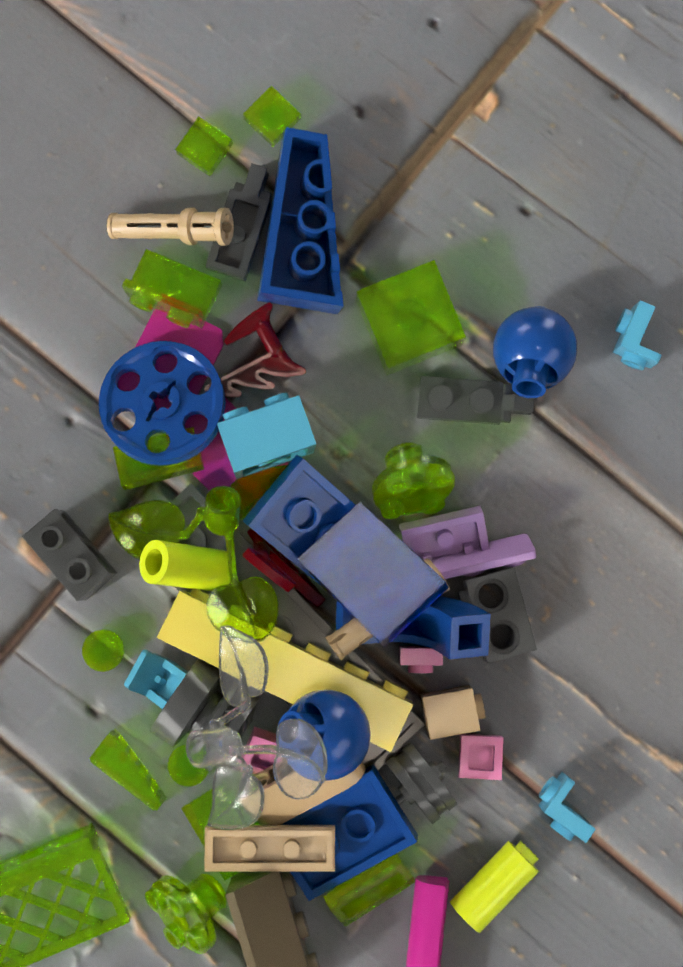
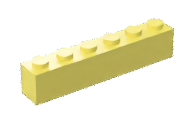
M192 589L190 593L185 590L179 591L157 636L158 639L291 704H294L305 694L316 690L327 689L342 692L353 698L364 710L370 724V742L389 752L392 751L413 707L412 701L406 698L408 690L388 680H385L383 686H380L367 679L369 671L347 661L343 668L329 661L330 652L308 642L304 649L290 642L293 634L275 625L270 624L268 629L265 630L252 623L254 615L236 606L231 605L228 612L214 605L216 597L203 590Z

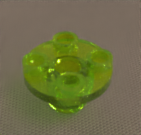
M405 442L393 446L385 455L387 468L376 477L371 490L375 505L380 509L381 515L386 519H394L401 515H411L420 512L434 514L441 511L446 505L444 499L449 496L455 485V475L451 465L442 458L424 455L422 445Z
M203 873L194 880L192 879L186 886L175 877L164 875L156 880L152 887L145 892V899L148 905L159 914L166 926L163 929V933L171 946L175 949L185 946L192 952L200 955L206 953L215 945L216 932L211 918L223 908H226L227 904L226 892L215 877Z

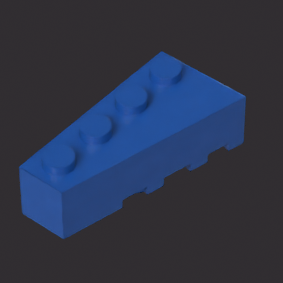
M286 127L281 142L257 301L338 314L344 307L340 285L339 254H337L336 220L332 201L327 134Z

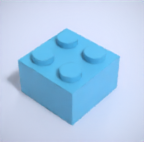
M281 393L264 400L265 406L263 408L249 412L246 406L223 414L224 421L217 423L236 480L290 462L296 455L304 457L314 453L316 441L299 395L289 398L288 393Z

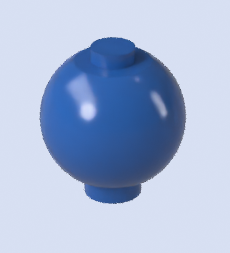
M543 306L523 308L512 313L501 323L494 337L493 358L500 374L512 384V390L521 397L538 398L546 393V389L559 384L567 377L576 361L577 340L571 325L559 313Z
M325 689L316 690L300 697L281 717L277 727V736L288 761L297 771L315 780L331 781L347 776L362 763L369 749L371 731L364 710L353 698L339 691Z

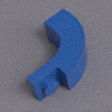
M369 593L368 598L338 600L336 603V630L375 604L385 595H372V593ZM434 595L419 606L420 611L415 615L405 613L363 643L403 642L418 644L432 648L450 660L488 656L491 614L470 603Z

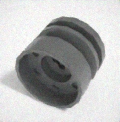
M198 659L160 712L150 732L172 747L178 744L187 733L195 739L187 757L193 760L203 745H206L212 751L202 767L211 772L214 766L225 757L230 756L252 723L256 705L261 696L252 691L243 705L240 706L233 700L244 684L238 681L225 694H222L217 689L223 678L224 671Z

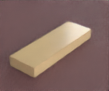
M206 825L204 872H335V825Z

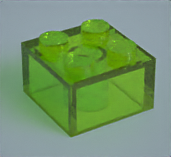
M435 260L356 291V303L386 376L462 346L466 339Z

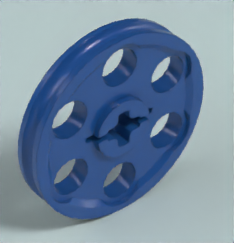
M172 341L146 343L125 353L113 364L106 374L99 394L101 422L114 444L134 460L158 466L181 463L202 452L219 432L217 423L223 421V414H225L226 409L224 388L212 363L196 349ZM165 354H171L177 358L175 369L169 373H161L155 369L157 359ZM134 372L140 376V382L134 390L123 391L119 389L118 381L123 374ZM205 375L211 379L209 390L200 395L190 392V381L195 376ZM169 395L168 399L171 407L168 409L161 407L156 411L157 407L154 400L157 397L164 399ZM125 411L134 413L136 422L130 430L118 431L115 429L114 420L118 414ZM200 414L208 419L206 429L200 434H190L185 430L187 419L193 415ZM156 433H164L170 437L168 448L161 453H153L148 450V440Z

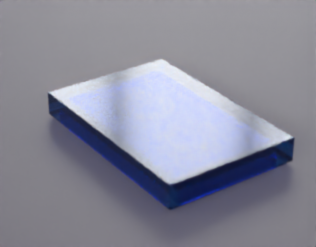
M361 502L297 558L300 564L384 648L449 588L447 582Z

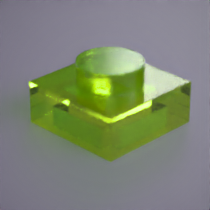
M270 86L243 113V118L260 136L274 147L283 138L285 128H292L301 119V113L274 87Z
M198 116L175 150L177 155L208 176H211L232 147L233 141L230 137Z

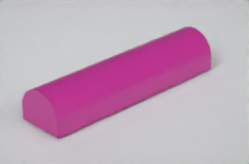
M430 875L415 877L406 967H441L450 880L447 877Z

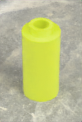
M152 540L144 547L140 556V573L142 578L149 584L220 592L230 584L234 574L233 560L230 554L221 549Z
M508 840L449 901L450 904L475 931L481 933L538 874L539 870L534 864L539 858L521 840L516 846Z

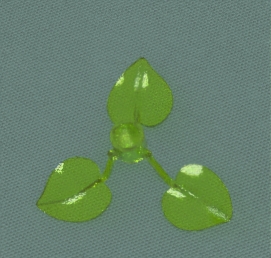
M288 465L271 467L238 478L230 487L217 486L212 488L206 495L205 508H197L196 516L185 530V517L182 511L176 505L167 501H146L122 511L109 513V525L115 539L127 553L140 560L144 547L150 541L161 540L179 543V539H188L202 520L205 521L206 527L212 533L225 536L229 577L232 584L218 586L209 595L207 615L211 624L224 635L251 643L265 640L273 631L278 616L276 593L272 586L261 577H249L239 582L234 546V530L238 527L239 520H243Z

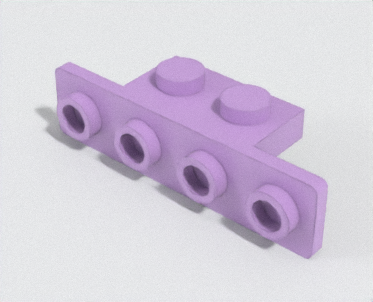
M476 506L399 524L406 561L368 569L366 572L372 595H387L391 592L390 587L397 579L400 581L405 580L422 567V561L427 558L437 567L444 579L461 575L477 576L485 570L501 566L516 567L522 565L527 560L535 559L536 551L527 534L488 542L484 514L481 507Z

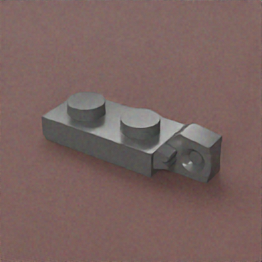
M251 163L245 184L236 182L234 189H230L224 208H229L233 216V238L228 246H220L217 241H213L205 266L207 270L246 282L271 205L272 194L271 192L264 191L269 176L268 168Z
M420 377L417 419L499 425L501 422L510 423L511 414L531 415L533 413L534 398H525L513 394L512 385L503 384V382Z

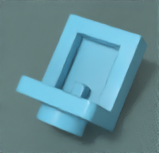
M641 300L631 310L626 308L623 310L615 327V331L621 334L613 350V353L622 356L621 362L638 370H644L645 367L652 368L659 363L662 356L639 345L655 310V306Z
M145 649L139 655L124 686L133 692L146 696L163 709L188 671L174 661Z
M561 772L558 778L552 776L545 783L539 793V797L542 800L538 806L553 819L550 827L569 841L574 836H577L587 843L596 829L586 819L562 803L574 786L575 781Z

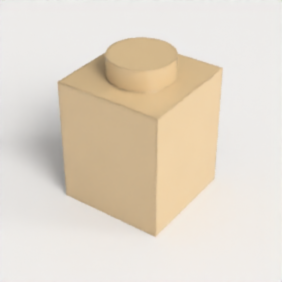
M465 685L420 694L427 735L430 740L481 731L479 719L486 718L481 693L474 694L471 686Z

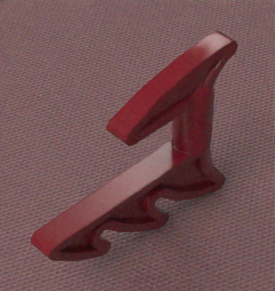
M270 302L249 314L224 339V343L229 346L257 332L267 351V354L220 378L225 397L242 396V392L233 388L232 384L262 390L274 389L275 384L260 377V373L286 378L306 374V369L293 362L283 349L270 322V314L273 310V304ZM211 383L204 387L206 392L211 387Z
M251 528L247 531L254 545V550L249 547L242 554L247 561L288 593L295 587L316 607H319L326 600L304 573L301 574L288 558Z

